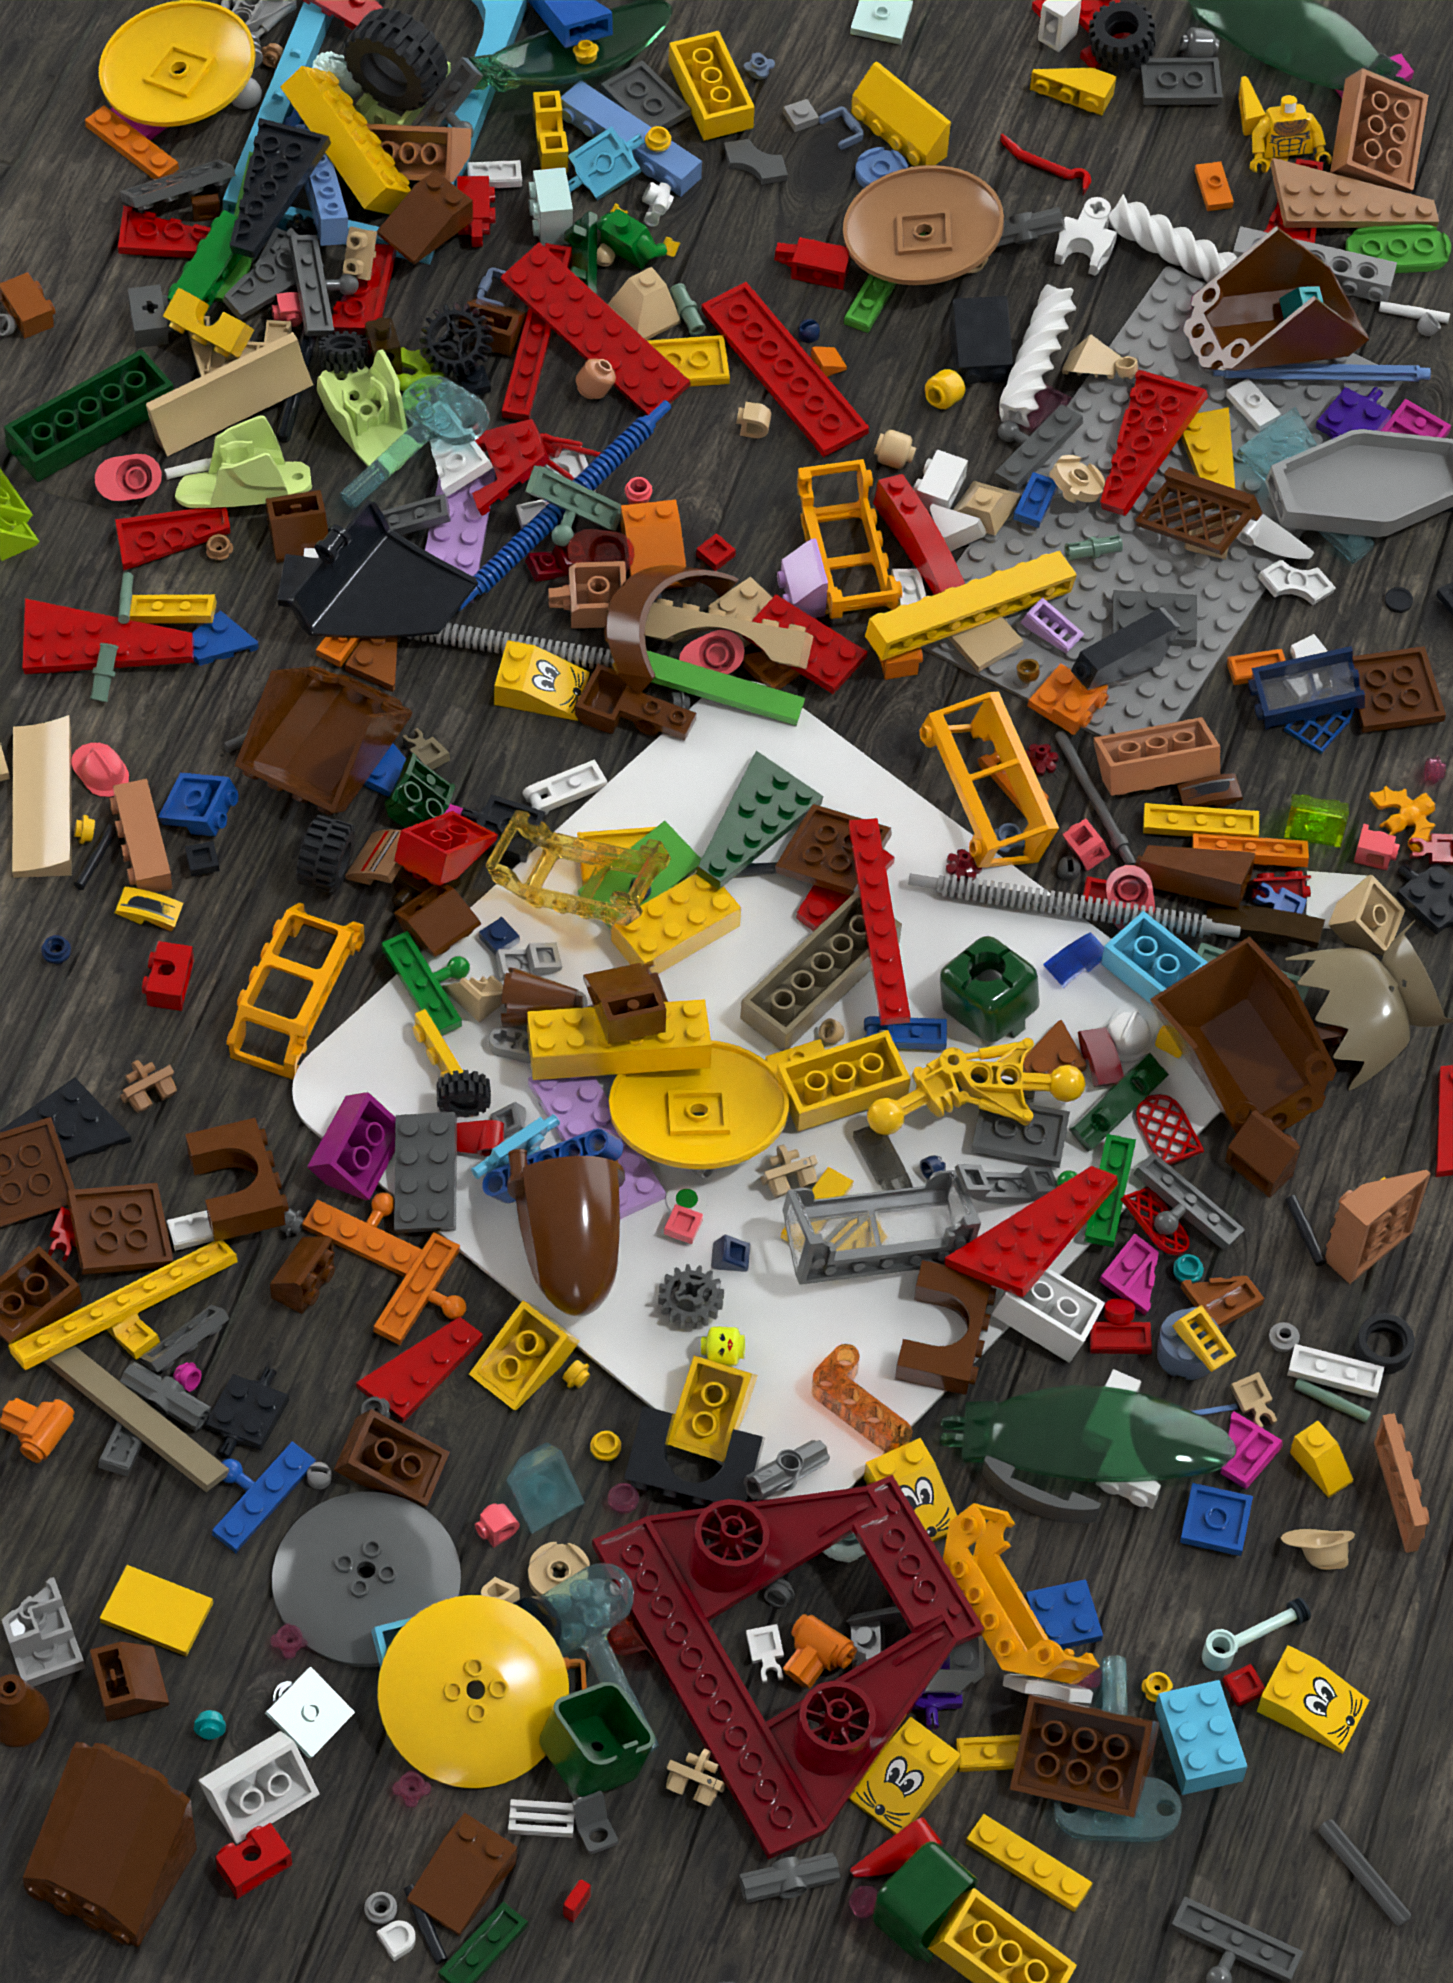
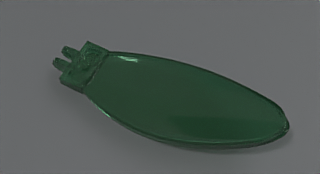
M638 0L609 9L612 12L613 35L592 40L593 44L598 46L599 51L597 52L596 60L589 64L579 63L576 60L575 53H573L574 46L565 48L550 29L511 44L492 55L469 57L472 64L483 75L474 87V90H484L490 84L494 90L506 92L510 89H517L520 85L568 84L607 73L623 65L644 50L666 27L671 18L673 8L664 0Z
M1189 0L1193 14L1215 33L1251 56L1296 77L1344 91L1345 79L1363 68L1411 88L1409 82L1397 76L1402 68L1400 64L1381 52L1378 54L1372 44L1348 21L1313 0Z
M1062 1386L1021 1394L999 1403L996 1401L966 1402L965 1418L959 1415H948L941 1420V1426L945 1429L964 1430V1435L950 1432L941 1434L940 1443L943 1446L963 1447L962 1458L964 1463L984 1462L988 1455L1028 1472L1080 1481L1144 1482L1201 1475L1214 1472L1226 1466L1234 1458L1237 1451L1235 1442L1223 1429L1190 1410L1144 1393L1106 1386Z

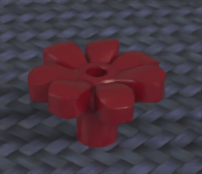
M1046 743L1043 745H1030L1029 751L1025 752L1033 770L1036 769V774L1044 775L1045 770L1049 773L1055 772L1057 766L1055 762L1058 761V754L1051 752V746Z
M965 849L957 850V855L950 853L947 856L946 861L949 864L946 865L945 871L950 876L953 874L957 875V881H960L961 876H965L967 880L968 877H972L973 881L976 879L977 874L982 872V868L977 867L973 856Z

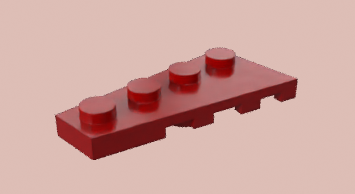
M227 507L196 508L115 519L123 571L207 542L213 535H227L231 533Z
M1453 1065L1440 1066L1436 1177L1453 1175Z
M458 1317L356 1382V1388L369 1398L378 1397L386 1399L390 1404V1414L404 1423L483 1340V1334L464 1319Z

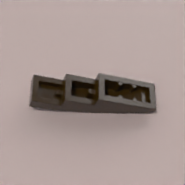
M1209 904L1206 918L1212 919V922L1241 927L1239 938L1219 936L1241 942L1251 937L1257 945L1259 940L1283 947H1288L1289 942L1317 949L1325 919L1296 912L1239 905L1236 908L1227 905Z

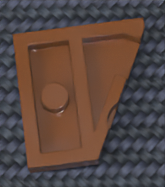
M363 638L346 662L345 671L394 692L398 638Z
M762 649L761 652L747 655L744 653V659L740 664L759 683L778 690L801 675L787 665L772 661Z
M1059 1020L1024 1058L1023 1072L1051 1074L1054 1069L1064 1065L1077 1067L1080 1072L1086 1071L1087 1064L1062 1020Z
M1233 1276L1230 1279L1222 1277L1209 1278V1282L1192 1283L1190 1279L1182 1281L1180 1287L1195 1307L1201 1305L1204 1307L1208 1315L1215 1320L1219 1329L1263 1305L1265 1299L1248 1276Z

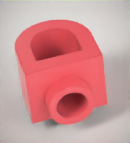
M298 293L276 294V305H271L273 320L291 321L292 327L300 325L303 319Z
M496 1503L486 1507L482 1514H480V1521L475 1523L478 1535L483 1540L487 1539L493 1548L512 1537L520 1527V1523L505 1504L497 1505Z

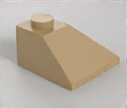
M652 267L630 277L607 304L645 340L681 323L666 283Z
M973 481L953 510L980 518L987 534L996 536L1019 503L1022 495Z
M1368 875L1336 903L1328 926L1344 943L1383 956L1395 939L1405 909L1373 875Z

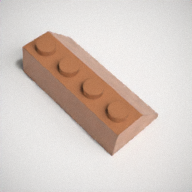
M366 124L369 130L381 140L380 146L394 159V166L398 172L402 173L408 180H422L436 170L449 182H454L470 157L471 129Z
M1202 717L1094 737V746L1102 780L1111 796L1125 795L1128 792L1139 790H1152L1155 787L1170 784L1178 785L1182 782L1220 775V745Z

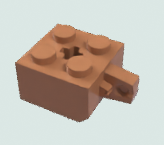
M625 561L582 562L571 565L569 567L568 585L549 588V607L570 610L571 628L605 627L607 625L608 605L615 592L626 581Z

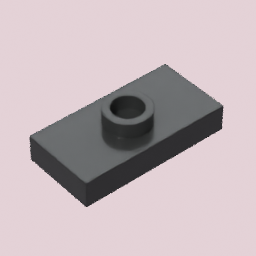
M117 1422L99 1459L98 1468L128 1477L144 1442Z

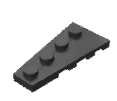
M292 228L285 233L279 242L277 241L270 248V251L263 258H260L254 264V268L248 274H245L224 295L223 302L239 320L276 300V294L287 293L297 287L289 238L291 235L298 234Z

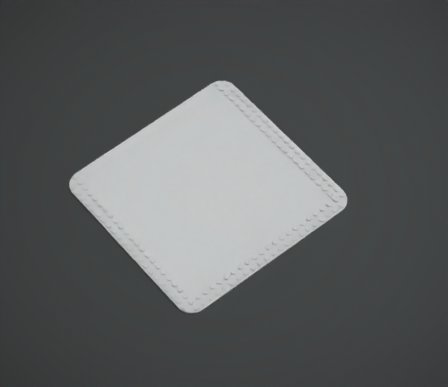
M754 682V683H757V684H761V685L766 686V685L763 684V683ZM701 698L689 709L696 712L697 716L685 741L662 733L551 834V836L557 837L554 849L540 844L530 853L526 863L520 862L470 908L481 922V925L474 929L471 935L460 939L450 946L447 952L436 957L425 950L421 952L433 973L447 967V963L451 958L461 956L466 958L470 964V972L465 977L468 981L471 977L479 981L482 976L488 979L491 975L500 981L495 955L480 940L479 931L500 917H503L520 935V942L510 949H526L529 943L557 942L562 969L541 977L578 989L586 995L588 1000L587 1007L592 1005L583 975L630 964L612 943L609 927L577 894L578 890L583 887L577 832L657 827L663 821H666L702 859L757 750L824 796L820 806L862 819L878 818L879 824L891 827L892 836L884 849L895 857L894 864L887 870L894 918L902 923L899 949L911 1018L947 1019L946 1049L951 1047L959 1048L965 1054L977 1052L980 1048L1020 1042L1025 1038H1031L1035 1046L1059 1020H1062L1081 1053L1078 1031L1107 1027L1113 1013L1124 1004H1144L1152 1009L1158 1019L1157 1032L1145 1054L1151 1053L1169 1074L1148 1096L1162 1094L1175 1099L1184 1110L1197 1136L1221 1112L1185 1056L1182 1054L1180 1058H1176L1155 1046L1158 1032L1163 1023L1150 1003L1101 965L1104 946L1111 938L1083 917L1082 919L1078 918L1076 912L1074 917H1070L1071 911L1067 912V916H1063L1062 909H1060L1059 915H1056V908H1053L1052 914L1048 913V907H1045L1044 912H1040L1041 906H1037V911H1032L1033 905L1031 904L1029 910H1025V903H1022V909L1017 908L1018 902H1015L1013 908L1010 907L1011 901H1007V906H1002L1003 900H1000L999 905H995L996 899L992 898V903L988 904L987 897H985L984 903L980 902L981 896H977V901H972L973 895L969 896V900H965V894L963 893L961 899H957L958 893L956 892L954 898H951L950 891H947L945 897L942 896V893L936 892L937 889L908 885L910 873L939 878V875L945 876L946 865L949 864L946 861L947 856L950 853L957 855V850L965 849L969 852V842L972 840L973 835L804 708H802L796 726ZM802 821L752 863L778 862ZM997 853L994 858H1003ZM1012 864L982 867V872L976 876V878L980 879V885L983 884V879L987 880V886H990L992 880L995 881L994 887H998V882H1003L1002 888H1005L1006 883H1010L1009 889L1013 890V884L1018 885L1017 891H1020L1021 885L1025 886L1024 892H1028V887H1033L1032 893H1035L1036 888H1040L1039 894L1043 895L1044 888ZM780 874L735 876L724 887L741 906L740 927L658 974L668 1002L705 999L711 1040L740 1046L757 1054L764 1060L765 1056L780 1052L781 1050L740 1019L741 1001L813 933L811 929L796 919L797 911L813 885ZM983 936H991L998 939L1031 963L1037 971L1040 1004L1038 1009L1025 1019L1026 1029L1015 1038L1009 1032L998 1041H985L947 1014L942 1007L939 981L942 968ZM989 969L983 971L974 979L986 982L997 978L1002 980V975L995 970ZM872 970L790 1048L820 1039L819 1028L823 1021L828 1018L840 1022L845 1029V1035L836 1044L821 1040L825 1050L864 1038L866 1036L864 1019L869 1016H879ZM398 975L393 977L317 1046L297 1069L292 1088L295 1109L303 1123L321 1139L325 1135L346 1095L369 1092L395 1117L396 1115L442 1113L439 1107H437L436 1088L441 1071L437 1064L434 1066L431 1064L426 1053L427 1047L423 1042L419 1043L413 1033L412 1027L415 1026V1013L419 1012V1009ZM451 977L440 982V985L459 983L460 980ZM447 994L462 1019V1026L442 1035L462 1070H468L469 1073L477 1071L478 1075L483 1073L486 1075V1078H489L491 1088L490 1108H486L484 1113L479 1112L477 1116L469 1114V1117L464 1118V1115H460L457 1117V1123L492 1120L490 1114L515 1101L525 1107V1127L540 1117L543 1120L547 1119L548 1116L539 1105V1101L528 1085V1078L532 1077L531 1063L500 1057L490 1051L489 1034L494 1028L502 1026L501 1013H507L504 1004L479 1023ZM527 1025L510 1027L527 1031ZM501 1038V1040L498 1041V1044L503 1045V1043L507 1041V1039ZM515 1040L514 1049H518V1040ZM526 1043L523 1046V1050L529 1053V1045ZM897 1048L911 1078L909 1093L916 1090L917 1086L912 1077L914 1068H925L927 1063L940 1057L944 1050ZM1001 1057L986 1060H980L979 1058L967 1061L996 1062ZM1141 1058L1132 1062L1120 1061L1123 1074L1125 1075ZM1085 1060L1087 1064L1086 1071L1081 1073L1084 1076L1086 1085L1081 1097L1065 1103L1056 1100L1050 1092L1035 1091L1034 1101H1025L1027 1104L1070 1111L1060 1168L971 1152L979 1113L978 1106L971 1103L961 1105L959 1108L953 1106V1110L950 1113L944 1110V1116L941 1118L934 1115L925 1104L904 1117L902 1127L896 1133L886 1136L878 1134L870 1128L867 1120L868 1109L802 1131H797L788 1112L784 1129L767 1149L741 1163L716 1168L705 1179L689 1169L668 1166L644 1156L666 1194L673 1184L683 1180L697 1182L706 1190L708 1202L706 1208L701 1212L703 1214V1221L693 1243L689 1244L664 1235L665 1225L672 1212L667 1206L666 1197L655 1204L620 1219L618 1266L615 1282L608 1297L601 1306L586 1316L576 1317L565 1314L557 1309L539 1289L526 1256L516 1201L507 1204L487 1195L482 1188V1182L486 1174L476 1179L471 1172V1168L480 1164L486 1157L479 1154L457 1152L456 1230L435 1232L459 1244L460 1252L518 1300L521 1302L524 1300L537 1306L580 1340L576 1346L653 1409L675 1414L693 1356L707 1359V1355H701V1337H707L709 1329L713 1326L737 1327L740 1335H745V1358L740 1359L739 1363L733 1366V1368L758 1375L748 1408L739 1427L740 1431L765 1437L757 1470L776 1460L780 1451L785 1449L795 1450L811 1440H821L827 1446L830 1456L827 1465L799 1479L796 1487L792 1490H779L764 1500L849 1489L864 1476L865 1463L887 1453L946 1392L945 1390L895 1379L896 1366L903 1339L935 1346H947L959 1341L966 1334L967 1327L963 1319L955 1311L946 1307L914 1300L919 1270L799 1285L795 1276L789 1242L780 1238L781 1232L785 1227L782 1209L786 1195L775 1198L768 1184L763 1186L760 1179L765 1171L781 1166V1164L771 1166L769 1158L777 1156L776 1148L782 1144L785 1145L788 1151L797 1149L800 1157L791 1160V1163L815 1155L818 1162L814 1167L817 1181L827 1167H830L854 1181L853 1187L847 1195L925 1186L927 1179L921 1172L920 1161L931 1155H937L942 1158V1161L946 1163V1171L955 1170L954 1167L957 1164L981 1165L984 1172L1021 1173L1027 1166L1051 1167L1057 1181L1058 1176L1066 1170L1079 1174L1090 1166L1100 1168L1106 1137L1093 1150L1087 1151L1069 1128L1114 1085L1094 1087L1089 1061ZM618 1074L594 1076L608 1100L611 1086ZM1009 1076L1001 1077V1079L1013 1080ZM1132 1080L1136 1087L1140 1091H1142V1089L1137 1085V1083L1134 1080ZM1159 1100L1157 1105L1168 1108L1170 1103L1165 1100ZM1143 1105L1140 1112L1149 1115L1152 1108ZM1173 1105L1171 1110L1179 1112ZM1137 1107L1109 1133L1110 1135L1136 1139L1125 1195L1148 1187L1133 1174L1137 1167L1152 1154L1136 1121ZM1155 1109L1152 1117L1163 1120L1165 1112ZM695 1112L693 1115L702 1116L704 1113ZM1169 1114L1166 1122L1177 1125L1179 1117ZM1140 1117V1120L1144 1126L1147 1119ZM1182 1120L1180 1127L1188 1129L1185 1122ZM1150 1121L1147 1128L1158 1132L1161 1124ZM1164 1126L1161 1133L1171 1137L1174 1129ZM555 1128L546 1133L544 1136L545 1140L541 1143L540 1148L543 1150L563 1142ZM1178 1131L1175 1138L1185 1142L1188 1134ZM514 1134L504 1138V1141L513 1136ZM1148 1134L1149 1138L1153 1143L1155 1136ZM1159 1138L1156 1145L1167 1148L1169 1141ZM1173 1143L1170 1150L1180 1154L1183 1146ZM1156 1150L1159 1157L1162 1159L1164 1153ZM395 1153L378 1183L393 1198H395ZM1168 1154L1166 1160L1174 1158L1175 1156ZM796 1175L787 1177L791 1189L800 1188ZM812 1185V1186L807 1187V1188L812 1190V1188H813L815 1185ZM958 1187L955 1203L960 1221L963 1216L971 1215V1212ZM970 1197L981 1221L977 1237L1034 1201L1016 1204H994L978 1201ZM947 1203L873 1213V1217L887 1237L881 1245L943 1238L945 1229L953 1226ZM1124 1203L1121 1213L1127 1208ZM848 1216L830 1218L820 1232L823 1239ZM1088 1221L1049 1266V1269L1061 1275L1092 1244L1084 1242ZM726 1234L750 1243L748 1271L741 1272L711 1268L714 1241ZM796 1247L798 1261H800L802 1250ZM686 1264H689L691 1270L696 1271V1268L701 1265L702 1273L706 1274L710 1270L713 1271L712 1280L720 1278V1288L724 1289L723 1309L718 1310V1318L716 1320L709 1317L708 1326L705 1327L701 1322H698L696 1329L692 1328L691 1323H686L684 1328H680L679 1320L672 1324L669 1322L670 1313L662 1315V1305L658 1304L659 1285L664 1283L666 1274L674 1276V1268L677 1267L683 1272L685 1271ZM992 1285V1287L997 1288L994 1305H987V1314L993 1313L1005 1290ZM677 1287L672 1291L671 1297L674 1296V1292L678 1291ZM711 1296L708 1298V1301L704 1303L705 1306H707L710 1303ZM992 1315L988 1331H981L980 1340L985 1341L982 1355L1010 1327ZM717 1461L720 1465L723 1466L724 1462Z

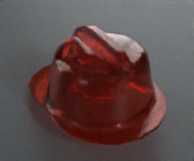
M582 530L571 538L567 548L568 558L572 565L582 562L625 561V569L627 571L633 564L635 557L634 546L630 539L624 534L613 531Z
M620 1599V1608L608 1616L600 1625L606 1645L612 1652L624 1656L648 1650L653 1659L658 1663L651 1650L641 1638L626 1604Z

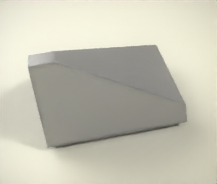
M516 1101L490 1114L492 1120L504 1123V1138L525 1128L526 1110L525 1107Z

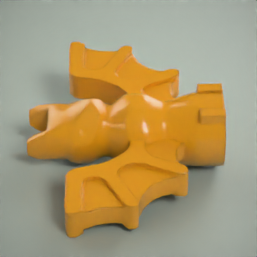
M1385 786L1383 790L1369 794V799L1377 809L1382 810L1389 807L1399 809V813L1393 814L1379 825L1380 828L1386 827L1390 832L1389 835L1393 836L1396 833L1402 832L1406 826H1413L1414 834L1411 838H1422L1428 842V836L1431 830L1434 829L1435 824L1428 822L1426 817L1435 811V803L1427 793H1423L1416 799L1411 800L1407 796L1406 789L1392 791ZM1408 841V847L1412 852H1420L1418 845H1410Z

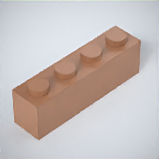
M147 779L113 785L114 797L109 798L112 815L118 814L119 821H115L118 838L124 837L125 844L121 845L124 862L130 861L131 868L127 869L130 886L135 885L137 889L154 893L172 889L171 872Z

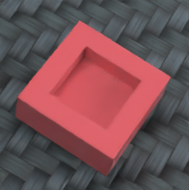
M675 1204L665 1225L664 1235L692 1244L703 1221V1214Z

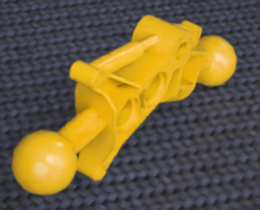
M1025 1038L1020 1042L980 1048L977 1052L965 1054L959 1048L951 1047L945 1049L940 1057L927 1063L925 1068H914L912 1077L917 1085L916 1090L898 1100L882 1098L872 1103L867 1111V1120L872 1130L886 1136L896 1133L902 1127L904 1117L925 1104L934 1115L941 1118L944 1116V1110L950 1113L953 1110V1106L959 1108L961 1105L971 1103L977 1105L978 1109L1014 1119L1026 1126L1031 1123L1034 1115L1025 1103L1023 1090L1047 1091L1056 1100L1066 1103L1081 1097L1085 1090V1079L1080 1070L1071 1065L1059 1066L1051 1074L1023 1072L1024 1058L1031 1052L1034 1046V1041L1031 1038ZM1001 1057L996 1062L967 1061L979 1058L980 1060H986ZM978 1074L984 1078L985 1082L976 1083L971 1076ZM1009 1076L1013 1079L1014 1084L1007 1085L1003 1083L1001 1077ZM956 1080L963 1089V1091L959 1092L957 1084L955 1082Z

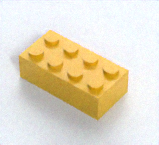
M715 31L669 43V67L687 105L691 108V114L703 140L752 129L754 126L755 107L720 32Z
M694 874L613 921L611 941L630 965L636 963L643 965L653 960L655 966L651 967L650 971L651 973L657 972L660 974L740 927L741 906L724 886L718 890Z
M888 1030L777 1065V1075L788 1092L789 1113L797 1131L867 1110L878 1099L890 1098L898 1100L909 1094L911 1078Z
M975 1888L961 1894L955 1900L927 1948L973 1983H1067L1077 1966Z

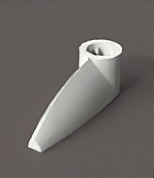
M1262 514L1258 521L1250 519L1236 537L1245 545H1256L1266 551L1284 557L1310 559L1314 554L1310 548L1264 514Z

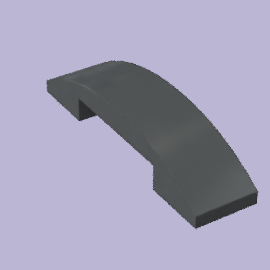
M957 1164L954 1167L964 1192L969 1197L986 1203L1016 1204L1032 1202L1058 1187L1051 1167L1027 1166L1021 1173L984 1172L981 1165Z
M988 1455L986 1456L982 1475L997 1492L1018 1507L1055 1521L1068 1523H1091L1097 1521L1101 1503L1073 1491L1069 1500L1065 1501L1013 1479L1014 1466Z

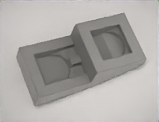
M557 942L529 943L526 949H498L495 954L500 981L504 980L506 973H509V967L538 976L554 973L562 969Z

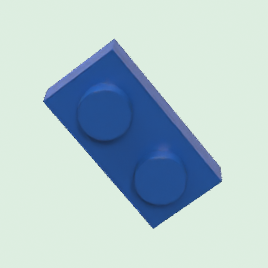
M1035 472L1032 473L1016 507L1013 520L1036 528L1040 527L1058 488L1052 478Z

